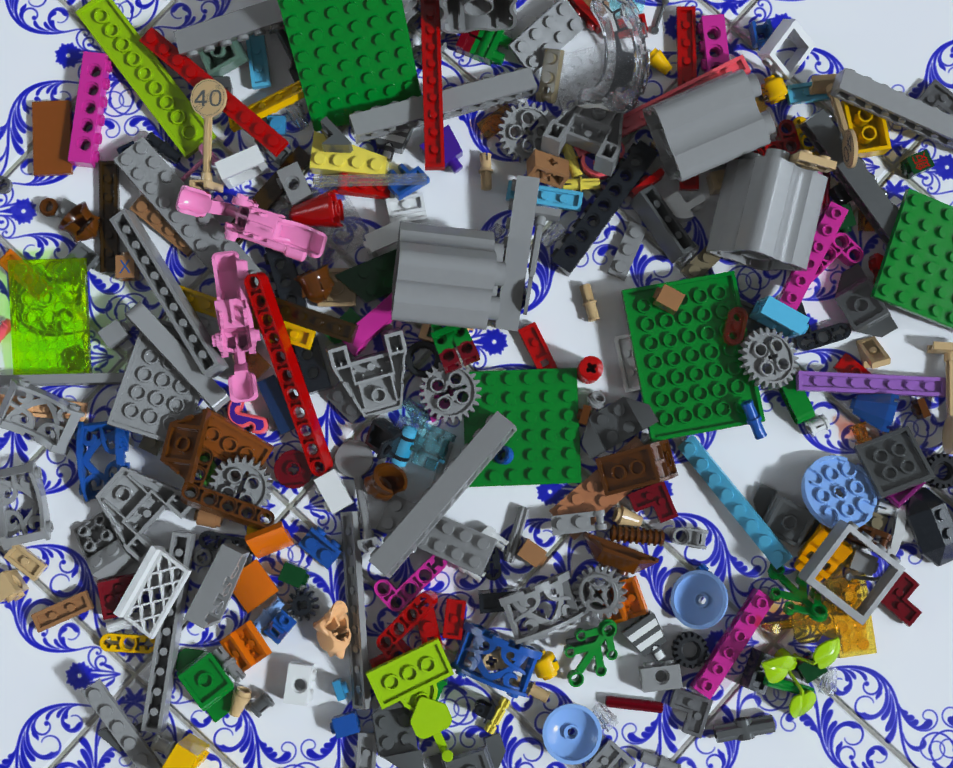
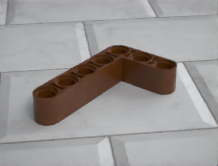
M202 448L201 456L208 457L209 461L202 462L199 460L196 473H199L202 478L200 480L194 479L193 484L184 482L180 495L181 501L185 505L256 530L273 525L275 516L270 510L203 487L213 461V452L208 448ZM192 491L194 492L195 496L192 498L186 497L185 492ZM207 497L212 498L214 503L206 504L203 499ZM229 504L232 506V510L226 511L222 506ZM245 510L249 511L251 513V517L245 518L242 516L241 512ZM266 517L269 519L270 523L263 524L261 523L260 518Z

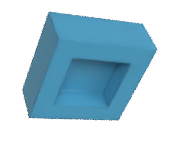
M268 115L267 124L281 136H286V116Z
M342 678L333 680L332 685L337 700L346 699L349 692L346 681L343 682Z

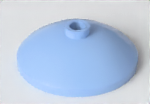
M705 570L689 571L683 574L672 588L670 597L671 608L676 618L683 625L693 629L710 628L723 618L727 610L728 594L726 587L720 578ZM703 597L706 598V602L704 604L701 603V599Z
M569 703L555 708L547 716L543 725L542 737L548 753L554 759L564 764L576 765L586 762L595 755L601 744L602 730L599 720L590 709L580 704ZM573 728L575 730L574 734L569 735L567 733L568 729Z

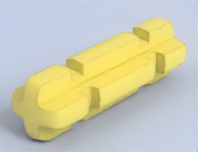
M502 696L500 698L499 705H496L491 721L489 720L484 727V730L489 734H494L496 725H499L506 712L505 709L510 705V700Z

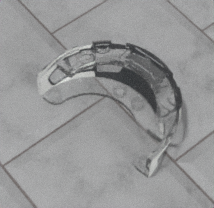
M592 0L590 10L602 30L605 45V61L599 81L589 89L582 88L579 91L577 106L586 109L626 113V111L633 110L638 105V98L644 94L648 82L650 49H646L645 38L648 37L644 22L640 21L638 16L640 11L632 0Z

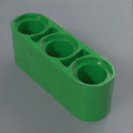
M795 374L792 376L793 380L779 388L778 391L793 421L798 425L815 417V411L806 392L796 391Z

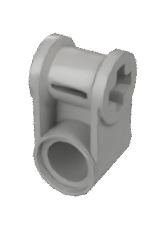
M675 527L670 531L669 537L675 544L706 550V534L709 533V530ZM681 530L684 538L678 541L676 533Z

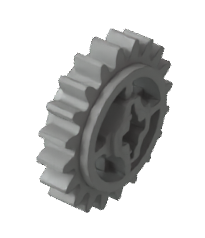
M600 564L596 568L591 565L588 567V570L584 569L581 571L582 575L579 574L576 577L578 581L574 583V586L578 589H575L573 594L579 595L575 602L581 601L578 608L585 607V614L591 611L592 618L599 614L600 619L605 615L607 618H610L612 613L616 615L619 612L618 609L624 607L622 602L627 600L623 595L628 590L622 589L626 582H619L622 575L615 576L616 569L609 572L608 565L603 570ZM595 577L603 578L606 580V582L600 581L599 579L596 580ZM587 583H589V585H590V586L588 587L589 590H590L589 596H588L587 590H586ZM611 588H613L614 591L613 600L610 598L612 596L610 593ZM594 602H599L601 604H605L606 606H601L595 604Z

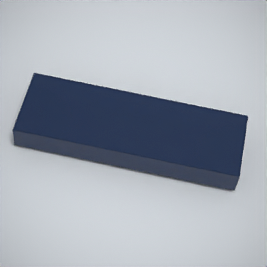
M272 375L257 382L280 434L283 435L294 430L295 426L276 376Z

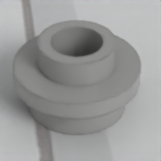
M594 391L587 396L588 404L592 408L602 409L604 407L606 399L601 392Z

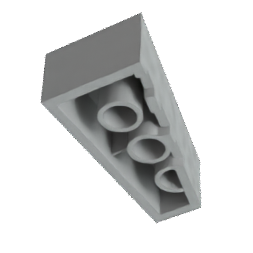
M231 542L219 546L216 551V557L184 619L203 629L221 622L250 554L249 551Z

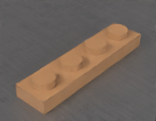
M141 194L129 209L189 257L193 251Z

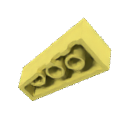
M314 131L309 166L312 174L338 176L339 173H348L353 176L387 179L389 162L386 156L352 145L353 151L351 153L324 152L322 143L328 138L324 134Z

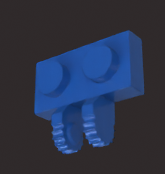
M403 164L398 165L402 176H399L393 169L388 171L390 178L393 180L388 183V189L399 201L430 183V178L419 166L409 171Z

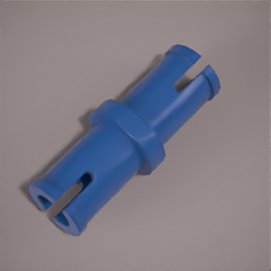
M750 399L742 402L741 407L747 417L746 423L750 425L755 436L754 438L759 440L766 437L767 433L761 422L762 417L757 413L753 400Z

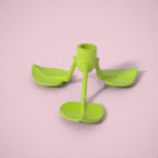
M839 637L827 640L817 646L813 653V660L798 656L796 653L791 654L785 648H780L774 654V658L761 662L766 679L770 683L782 681L788 673L798 687L800 694L795 695L789 704V712L793 718L796 719L807 713L816 702V694L812 690L804 692L791 672L797 666L796 660L798 659L811 665L817 664L819 669L830 666L836 660L840 651Z

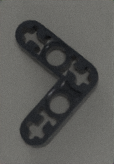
M801 301L797 311L806 315ZM838 323L812 331L809 324L808 330L804 335L794 337L793 339L797 349L809 351L848 338L851 334V328L846 323ZM840 328L845 329L843 337L841 334L835 336L832 334V332H836ZM820 332H825L828 335L826 342L819 340L818 335ZM803 338L805 340L814 338V342L807 344V347L801 345Z

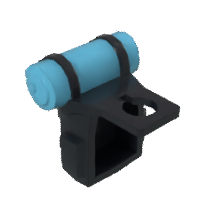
M376 418L372 421L368 430L365 444L377 453V459L390 457L392 458L391 462L395 465L405 467L410 460L413 446L418 439L419 430L409 425L404 426L401 430L385 418Z

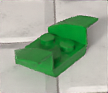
M184 648L178 653L177 677L201 710L207 711L216 723L230 711L234 682L212 652Z

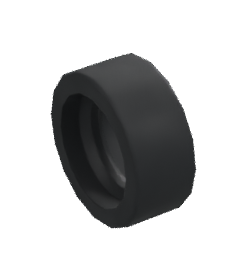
M418 341L407 350L406 366L413 375L420 378H428L426 371L432 373V368L424 371L418 370L412 362L413 354L422 348L429 349L435 356L433 366L436 369L439 368L441 360L433 343Z

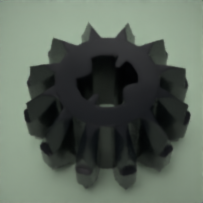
M304 588L302 593L300 589H296V595L293 593L289 595L293 601H286V604L292 605V607L287 609V612L294 611L291 617L294 619L299 615L298 620L300 622L304 616L309 621L311 619L310 614L312 616L317 615L313 609L320 608V605L314 604V602L319 600V597L312 599L315 592L311 591L307 595V588ZM305 600L307 602V604H305L307 605V608L304 607L303 609H301L299 607V605H301L299 604V601L302 602Z

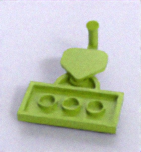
M438 637L365 673L381 709L401 701L404 707L414 711L410 723L416 736L421 739L433 736L443 761L450 762L453 759V753L448 749L441 731L451 725L452 717L447 705L436 701L438 694L437 682L454 675V672Z

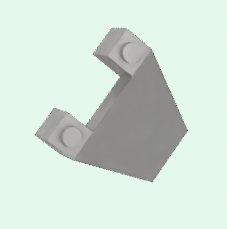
M589 89L575 100L569 109L563 110L557 119L550 121L542 135L541 150L559 156L566 143L596 155L593 170L611 177L619 161L624 112L615 113L622 108L612 103H608L605 107L613 112L577 106L599 104L606 95ZM610 97L608 99L618 105L624 106V101L616 99L614 97Z
M399 327L380 332L384 346L383 351L350 359L347 345L344 342L325 347L330 367L365 419L402 409L407 346L403 330Z
M121 467L95 496L105 515L112 523L116 534L120 537L125 550L140 563H142L151 545L157 546L144 533L167 507L180 519L184 518L193 509V507L185 505L181 501L182 489L125 467ZM185 492L186 497L192 498Z

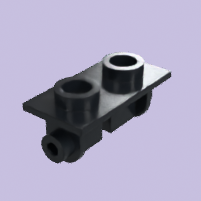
M483 699L476 700L474 704L475 713L483 718L484 724L487 719L491 721L496 710L493 699H491L490 703Z

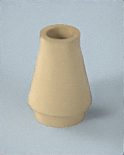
M621 506L615 508L612 520L617 525L640 527L643 517Z
M237 686L233 690L229 711L231 716L240 717L242 711L252 698V691L249 688Z

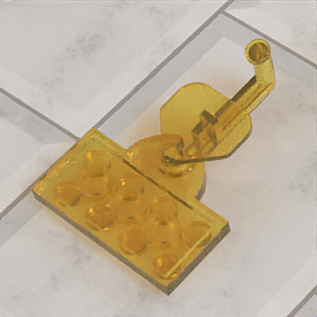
M844 577L826 580V587L855 610L858 609L868 595L866 580H845ZM827 599L821 601V604L828 610V617L824 622H816L809 615L794 612L791 615L792 619L766 622L761 625L763 631L773 633L774 635H778L781 630L793 628L795 639L802 644L818 642L822 635L827 638L839 637L840 651L837 658L877 653L872 616L862 626Z

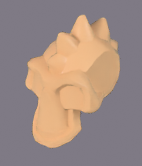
M336 601L319 621L313 623V628L317 631V640L320 647L327 651L329 657L336 655L340 659L344 658L346 648L351 641L349 619L346 614L348 608L343 601Z

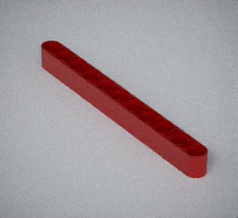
M264 272L249 274L244 280L245 288L309 469L313 475L322 476L331 470L333 461L270 281ZM255 277L258 279V286L255 284ZM261 296L264 297L265 304L262 303ZM268 315H269V316L271 317V319H272V322H271V323H270L269 320H268ZM274 333L278 336V341L275 340ZM281 352L285 355V360L281 357ZM287 370L291 373V378L287 375ZM294 389L298 392V396L294 394ZM300 407L304 410V414L301 413ZM306 426L310 427L311 433L307 431ZM313 444L316 445L317 451L313 448ZM319 462L323 464L324 469L320 467Z

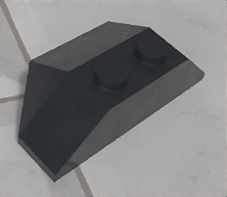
M926 487L920 488L909 498L906 518L920 554L933 562L937 567L942 566L953 560V521L946 503Z

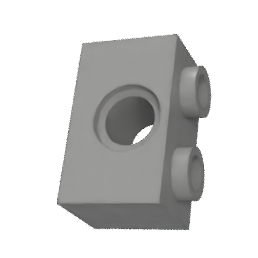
M298 162L276 171L279 176L276 179L280 189L284 188L287 193L283 196L288 206L291 204L295 206L314 197ZM298 184L297 188L290 189L292 185Z
M674 659L662 660V664L644 662L643 666H638L643 693L683 688L680 664L674 662ZM659 670L665 672L662 680H656L655 677Z

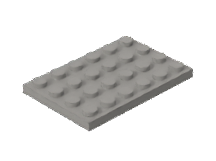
M156 318L190 354L173 324ZM140 332L107 425L165 442L169 423L177 419L181 420L190 414L195 415L201 397Z

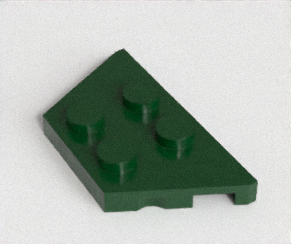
M397 249L337 273L334 276L367 304L392 293Z

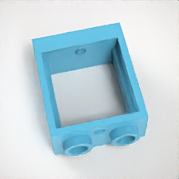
M770 295L757 300L749 315L750 318L771 330L775 328L777 333L782 331V336H788V339L804 335L809 327V324H807L810 319L809 317Z

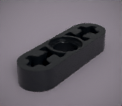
M204 531L199 536V544L203 548L215 551L222 545V541L225 538L230 539L233 544L244 546L246 541L244 538L214 531ZM208 534H210L211 539L217 540L218 536H220L218 543L210 542L208 545H206L204 537H208Z

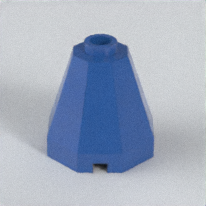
M892 393L859 394L856 398L852 397L849 408L853 409L852 414L881 432L889 433L890 429L886 427L892 425L898 402H894V400H898L899 395Z

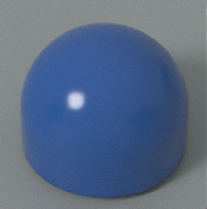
M504 445L495 455L494 460L498 464L507 465L512 462L514 452L510 447ZM503 452H506V455H505V457H504V459H503V458H502V453H503Z

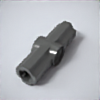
M767 714L753 718L740 717L732 722L713 725V732L716 742L722 743L732 740H750L757 735L773 733L776 727L772 715Z

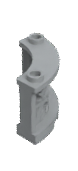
M11 379L10 386L0 405V428L22 436L25 433L30 434L31 437H35L33 441L39 443L50 452L67 456L70 450L68 444L80 418L84 417L85 413L80 410L81 406L78 404L67 402L52 393L30 385V382L25 379ZM16 390L26 393L25 398H22L20 395L17 396L18 401L22 403L21 405L12 401ZM47 404L54 422H47L39 428H35V418L27 409ZM9 406L15 408L7 416H5ZM65 412L70 414L69 418L64 417ZM27 416L29 419L28 422H22V417ZM67 421L65 426L61 425V422ZM46 427H54V429H50V434L46 433Z
M33 460L28 464L0 469V545L3 550H9L14 545L37 540H50L54 527L50 520L41 468L37 467ZM29 473L30 482H26L25 476L20 479V483H17L16 475ZM11 476V481L1 480V478ZM18 490L28 495L34 501L33 507L25 519L20 512L9 510V504L16 500ZM6 491L12 492L11 498L6 497ZM13 515L18 518L14 523L11 522ZM35 523H40V531L28 533L27 525L31 529H36ZM22 530L23 535L12 537L13 535Z
M569 570L539 582L533 586L534 589L532 590L530 587H526L499 599L514 635L515 644L522 643L523 646L534 642V638L568 624L573 625L581 622L580 618L585 613L584 611L580 612L578 603L575 602L576 598L569 579L572 578ZM551 589L554 590V594H553V595H557V597L551 596V593H550ZM541 592L546 599L554 602L557 601L555 612L550 620L532 613L540 604ZM529 598L533 599L534 603L532 606L527 602ZM510 604L516 609V611L520 613V615L514 617ZM525 617L527 620L522 623V628L526 625H529L531 628L528 633L521 635L517 622ZM539 625L547 626L539 629Z

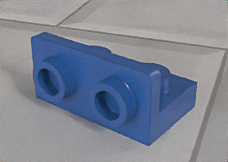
M313 526L298 545L326 569H329L343 552L340 549L342 545L335 539L329 540L325 536L327 533L319 526L317 528Z

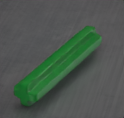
M764 676L763 684L765 686L797 695L800 694L794 682L783 679L778 683H770L766 676ZM800 684L804 692L808 690L815 692L814 688Z

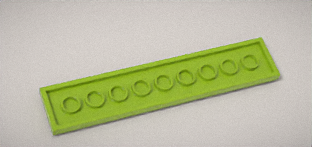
M91 0L75 12L184 157L188 159L199 151L198 147L203 143L204 119L194 111L191 102L156 56L139 41L141 39L140 35L113 0ZM212 131V140H213V139H215L217 136H216V135L214 134V132Z

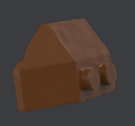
M587 532L583 533V537L594 560L598 561V564L603 568L606 565L617 568L616 572L625 576L628 573L635 574L659 561L656 557Z

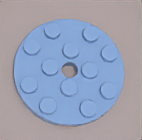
M837 455L821 457L806 469L801 482L802 497L809 512L823 525L833 529L841 519L847 523L852 521L860 528L873 516L874 508L877 506V492L866 471L859 464L855 465L848 461V458ZM836 489H839L842 492L843 497H840L837 494H835Z

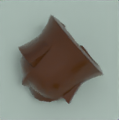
M83 201L65 215L58 228L68 232L76 243L78 241L94 239L97 237L98 220L100 217L90 212L86 202Z
M324 264L316 270L311 269L294 278L301 286L302 298L306 297L314 303H321L327 300L335 285L329 276V264Z
M388 462L378 464L373 474L364 478L367 493L383 502L390 500L396 493L405 491L408 484L406 473L399 466Z

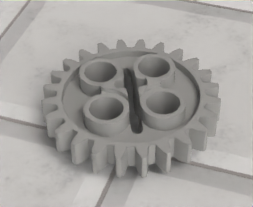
M526 101L522 107L519 102L516 104V108L513 105L510 107L511 112L507 110L504 112L506 117L500 118L503 124H499L497 127L502 129V131L498 132L497 135L502 136L498 143H504L501 150H508L506 156L512 153L513 161L519 157V163H522L524 159L528 160L534 149L542 151V137L538 136L537 128H541L545 132L550 120L554 117L553 115L547 116L548 109L544 112L541 111L542 105L536 108L535 102L529 106L528 101ZM523 115L529 116L530 124L523 121ZM538 120L539 123L529 132V135L519 145H516V142L526 133V130ZM511 129L517 130V138L511 135ZM525 142H529L531 144V151L525 149Z
M768 327L763 330L759 328L749 333L744 338L745 341L740 344L743 348L738 352L743 356L738 358V360L744 363L740 368L746 369L743 375H750L748 381L755 380L754 386L761 384V389L767 387L768 390L779 389L787 385L789 381H792V376L797 374L794 369L799 367V365L794 363V361L798 360L799 357L793 354L797 350L791 349L794 343L788 344V336L782 338V331L776 334L775 328L769 330Z
M439 362L438 369L431 366L433 372L426 371L428 378L421 379L425 385H419V388L424 390V392L419 393V396L425 397V399L420 402L421 404H427L424 410H431L430 417L435 414L437 415L436 421L443 417L444 423L447 422L448 418L451 419L452 424H454L455 418L462 422V415L469 418L468 411L475 412L472 406H479L475 399H481V395L476 394V392L482 390L481 387H476L480 380H474L476 373L469 374L471 368L469 367L464 370L463 363L461 364L462 368L446 374L443 365ZM457 375L461 378V382L453 384L450 381L451 377ZM435 382H441L443 388L440 391H435L432 385ZM463 385L467 386L465 389L454 391L453 396L445 394L437 399H434V396L446 393L447 388L455 390ZM460 393H465L468 396V400L460 402L457 396ZM447 400L450 406L447 409H442L439 406L440 401Z
M236 455L235 461L231 457L227 459V463L222 461L220 463L221 467L217 466L215 468L217 473H212L211 475L215 480H211L209 483L214 486L211 490L235 498L244 474L248 471L249 474L240 493L239 500L245 501L242 496L248 495L252 501L245 502L262 507L261 505L267 506V500L271 499L269 493H272L274 488L269 487L273 484V480H268L271 473H265L267 466L261 468V461L255 464L254 457L248 461L246 455H244L242 460ZM238 471L241 476L234 477L231 472ZM256 478L259 484H252L249 479ZM224 489H232L233 494H227ZM224 504L223 509H229V511H231L232 506L229 504ZM245 510L241 513H243L244 517H247L249 511Z

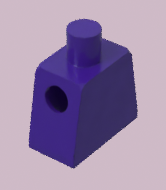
M447 125L444 127L445 169L450 167L453 173L456 174L463 168L458 160L463 156V151L450 126ZM423 142V143H422L421 145H419V146H420V151H421V153H422L423 155H425L424 142Z

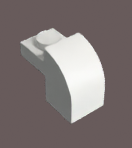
M676 191L663 200L680 223H685L692 220L694 217L693 213L703 208L706 198L701 194L686 203L680 192Z

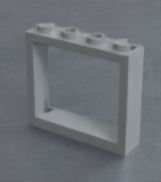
M840 519L797 576L863 626L906 568L899 564L901 560L895 555L891 554L889 556L884 546L879 543L875 545L870 535L864 531L860 533L858 531L859 527L852 521L847 523ZM849 533L890 565L857 610L815 579Z

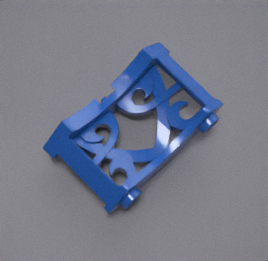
M107 421L85 424L84 422H79L78 429L74 431L77 469L80 481L79 493L83 495L85 502L96 499L95 496L100 491L92 489L91 482L93 480L96 482V487L101 486L102 481H104L105 486L115 475L111 472L110 477L112 467H116L117 472L121 467L131 470L130 462L125 460V452H129L130 432L107 425ZM100 431L99 439L97 435L92 434V439L90 441L87 440L88 433ZM107 441L109 444L115 442V447L110 449ZM101 445L106 452L116 455V460L107 465L104 473L99 471L90 461L95 451Z
M465 621L463 627L465 630L455 660L450 664L452 668L456 669L455 673L463 677L468 676L488 686L505 691L510 697H526V689L536 662L541 659L543 653L531 645L515 644V640L509 639L507 641L502 637L500 638L499 634L482 625ZM484 642H488L490 645L487 650H481L480 647L484 648ZM499 646L501 647V657L509 667L498 672L489 673L483 663L481 654H489ZM468 651L474 653V656H469L466 659ZM508 652L514 653V657L511 658V660L515 661L514 663L507 658ZM528 658L525 669L521 668L520 666ZM465 659L472 662L471 666L464 664ZM515 670L523 674L518 686H514L509 682L511 678L518 680V676L513 672ZM503 677V682L496 680Z

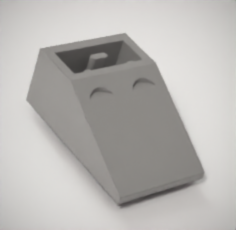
M104 511L74 529L90 572L99 580L112 578L137 562L125 550L120 537L116 534L112 523Z

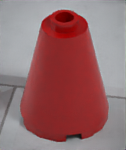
M335 189L329 190L293 206L291 211H289L290 220L313 227H343V224L340 223L344 221V209L342 200H337L336 195L339 194L338 191Z

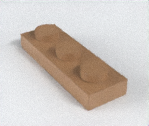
M85 590L32 614L31 617L37 632L40 633L93 609L94 605L88 591Z

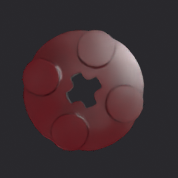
M298 450L284 452L274 465L276 479L287 488H301L310 482L313 475L309 469L305 454ZM292 464L299 467V471H296L295 475L289 472Z

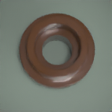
M46 198L41 201L39 209L44 216L53 217L59 204L52 198ZM52 205V210L48 211L47 207Z

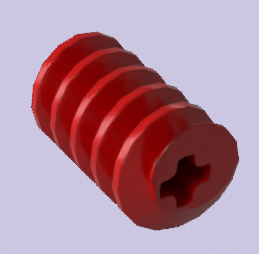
M595 356L585 357L577 367V378L585 384L596 382L603 373L602 361ZM592 368L593 372H587L586 369Z

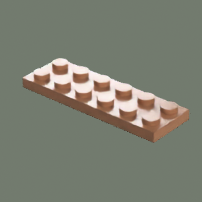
M635 436L616 453L643 446L644 444ZM597 469L552 507L549 512L553 516L605 510V513H607L632 490L605 496ZM590 517L591 525L596 522V517ZM584 532L569 535L575 540Z

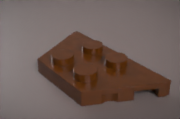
M203 409L202 413L190 414L181 420L177 419L170 422L160 461L169 466L171 470L190 484L194 483L212 412L209 409Z

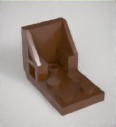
M668 439L595 459L605 496L663 482L679 476Z

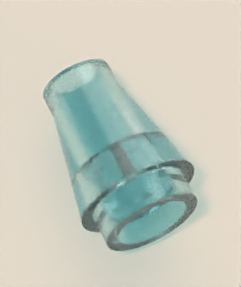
M407 398L403 402L402 406L413 423L422 425L428 420L429 413L424 410L423 406L411 398Z

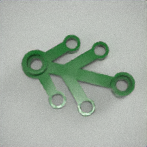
M772 563L770 564L767 571L768 576L773 580H779L790 592L772 588L769 598L773 601H779L782 598L800 602L804 606L795 605L793 602L787 601L783 606V612L787 615H793L794 612L809 615L816 622H824L828 617V610L821 604V594L811 588L809 596L813 599L812 603L808 599L807 583L796 576L795 582L799 585L798 589L783 575L785 572L783 565L776 570Z
M612 619L602 620L598 627L587 630L578 628L575 630L574 636L578 641L582 642L588 637L597 636L594 641L577 646L571 644L564 646L563 652L568 658L586 652L576 669L569 671L567 674V681L571 686L579 687L583 684L584 676L582 673L593 657L596 664L594 672L600 677L606 674L607 668L604 666L601 649L604 641H606L607 646L604 652L605 656L609 660L617 658L618 653L615 650L613 640L617 633V624ZM580 632H583L582 637H578ZM568 649H572V652L568 654ZM614 651L613 655L608 656L609 652ZM600 667H603V670L601 672H598V669ZM577 674L575 679H571L573 675Z

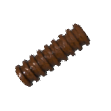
M614 524L610 528V540L612 542L614 540L617 542L623 541V543L628 541L630 544L632 542L638 544L639 542L641 545L646 543L649 546L650 544H653V546L658 544L659 547H662L664 544L665 532L662 529L660 531L654 529L653 531L651 528L646 530L643 527L642 529L639 527L634 529L633 526H630V528H627V526L621 527V525L615 527Z

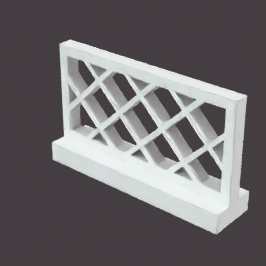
M151 545L114 611L116 616L125 618L150 639L155 638L192 570L167 552L168 549L164 546ZM165 557L168 560L169 568L162 570L161 562ZM178 568L184 572L180 580H176L175 569ZM169 571L171 582L164 584L163 573ZM158 574L159 585L153 587L152 578ZM172 585L173 593L170 597H166L165 586ZM160 588L161 599L155 600L153 590ZM148 591L150 602L143 604L142 596L144 592ZM162 602L163 610L161 614H157L155 603ZM150 605L152 616L145 617L144 606ZM136 608H139L140 619L138 620L132 617ZM153 619L151 631L147 629L146 620Z

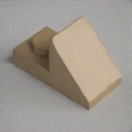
M875 336L856 341L862 366L865 369H874L891 363V358Z

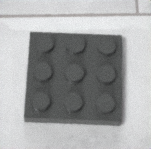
M908 426L855 445L853 448L880 499L935 478L933 470Z

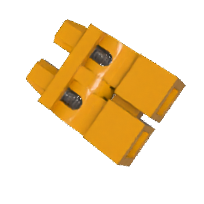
M822 523L817 526L813 535L797 552L798 558L794 563V568L799 572L831 532ZM843 540L815 579L819 582L823 578L827 580L837 567L853 552L852 545Z

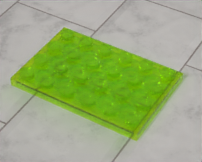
M86 258L8 260L13 375L92 373Z

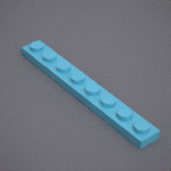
M691 435L677 446L776 570L792 559L793 556L694 435Z

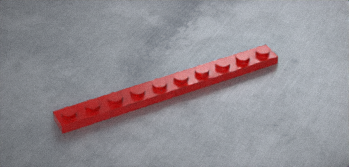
M420 0L425 170H445L439 0Z
M696 6L676 8L677 87L697 77ZM699 175L679 182V191L699 190Z
M153 27L139 40L141 44L193 88L201 80L213 79L186 55L179 54L178 48ZM225 89L227 102L222 112L277 157L289 142Z

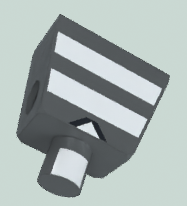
M414 128L376 138V146L378 149L383 150L382 155L388 158V162H392L394 153L403 154Z
M649 611L648 614L643 615L620 631L644 657L651 653L654 659L659 661L666 656L660 646L666 643L667 640L652 611Z

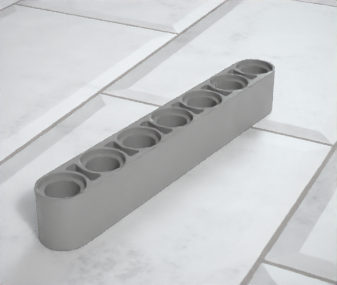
M140 301L124 314L213 411H219L231 400L211 377L202 374L193 357Z

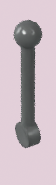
M662 0V7L657 21L651 29L653 35L659 32L658 26L669 0Z
M851 573L844 574L845 580L857 579L875 581L877 583L881 576L875 578L852 575Z

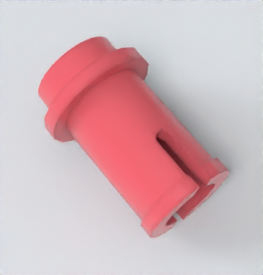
M8 318L1 321L0 343L10 331L13 332L15 330L14 327L16 325Z

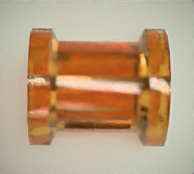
M865 421L849 427V430H852L856 439L855 445L872 440V437L868 435Z

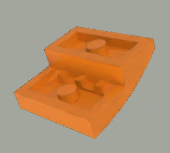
M282 521L245 535L247 545L258 559L294 545V541L289 531L285 529Z
M255 559L243 568L233 593L245 611L250 613L280 590L258 559Z
M637 576L619 580V582H626L622 589L628 590L623 595L627 600L622 602L624 607L618 609L619 612L616 615L612 613V616L607 619H612L618 624L631 618L648 614L649 611ZM611 588L610 593L612 596L610 598L613 600L614 591L613 588Z
M251 620L219 641L227 653L237 660L236 664L243 672L272 653Z

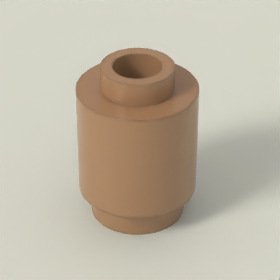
M199 509L195 510L194 520H196L197 525L211 528L222 526L224 518Z

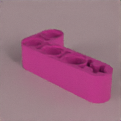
M837 233L827 251L829 260L823 259L812 282L836 258L846 266H854L863 259V250L847 234ZM836 239L841 240L842 247L837 246ZM849 252L855 254L856 260H852L849 257Z
M392 293L356 323L359 326L353 344L342 340L354 357L358 356L366 348L368 342L393 321L391 320Z
M432 555L398 589L391 581L383 578L375 583L374 592L389 609L395 612L400 611L446 567L447 561L443 560L442 566L438 564L434 568L437 572L434 573L432 568L427 566L428 563L432 566L436 561L434 559L436 556ZM426 569L430 572L428 580L420 578L419 573L421 570ZM384 582L388 585L386 593H381L378 590L379 583ZM408 583H413L416 586V591L412 594L408 593L405 589ZM393 597H399L402 600L400 607L392 605L391 600Z

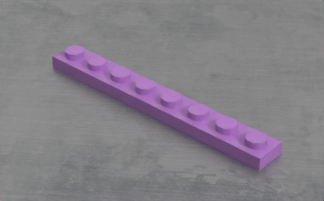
M797 371L796 391L851 394L892 393L899 396L943 398L946 397V378Z

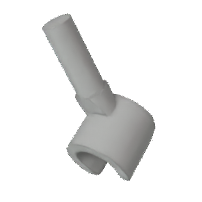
M695 242L696 247L687 254L680 265L683 268L699 250V246Z

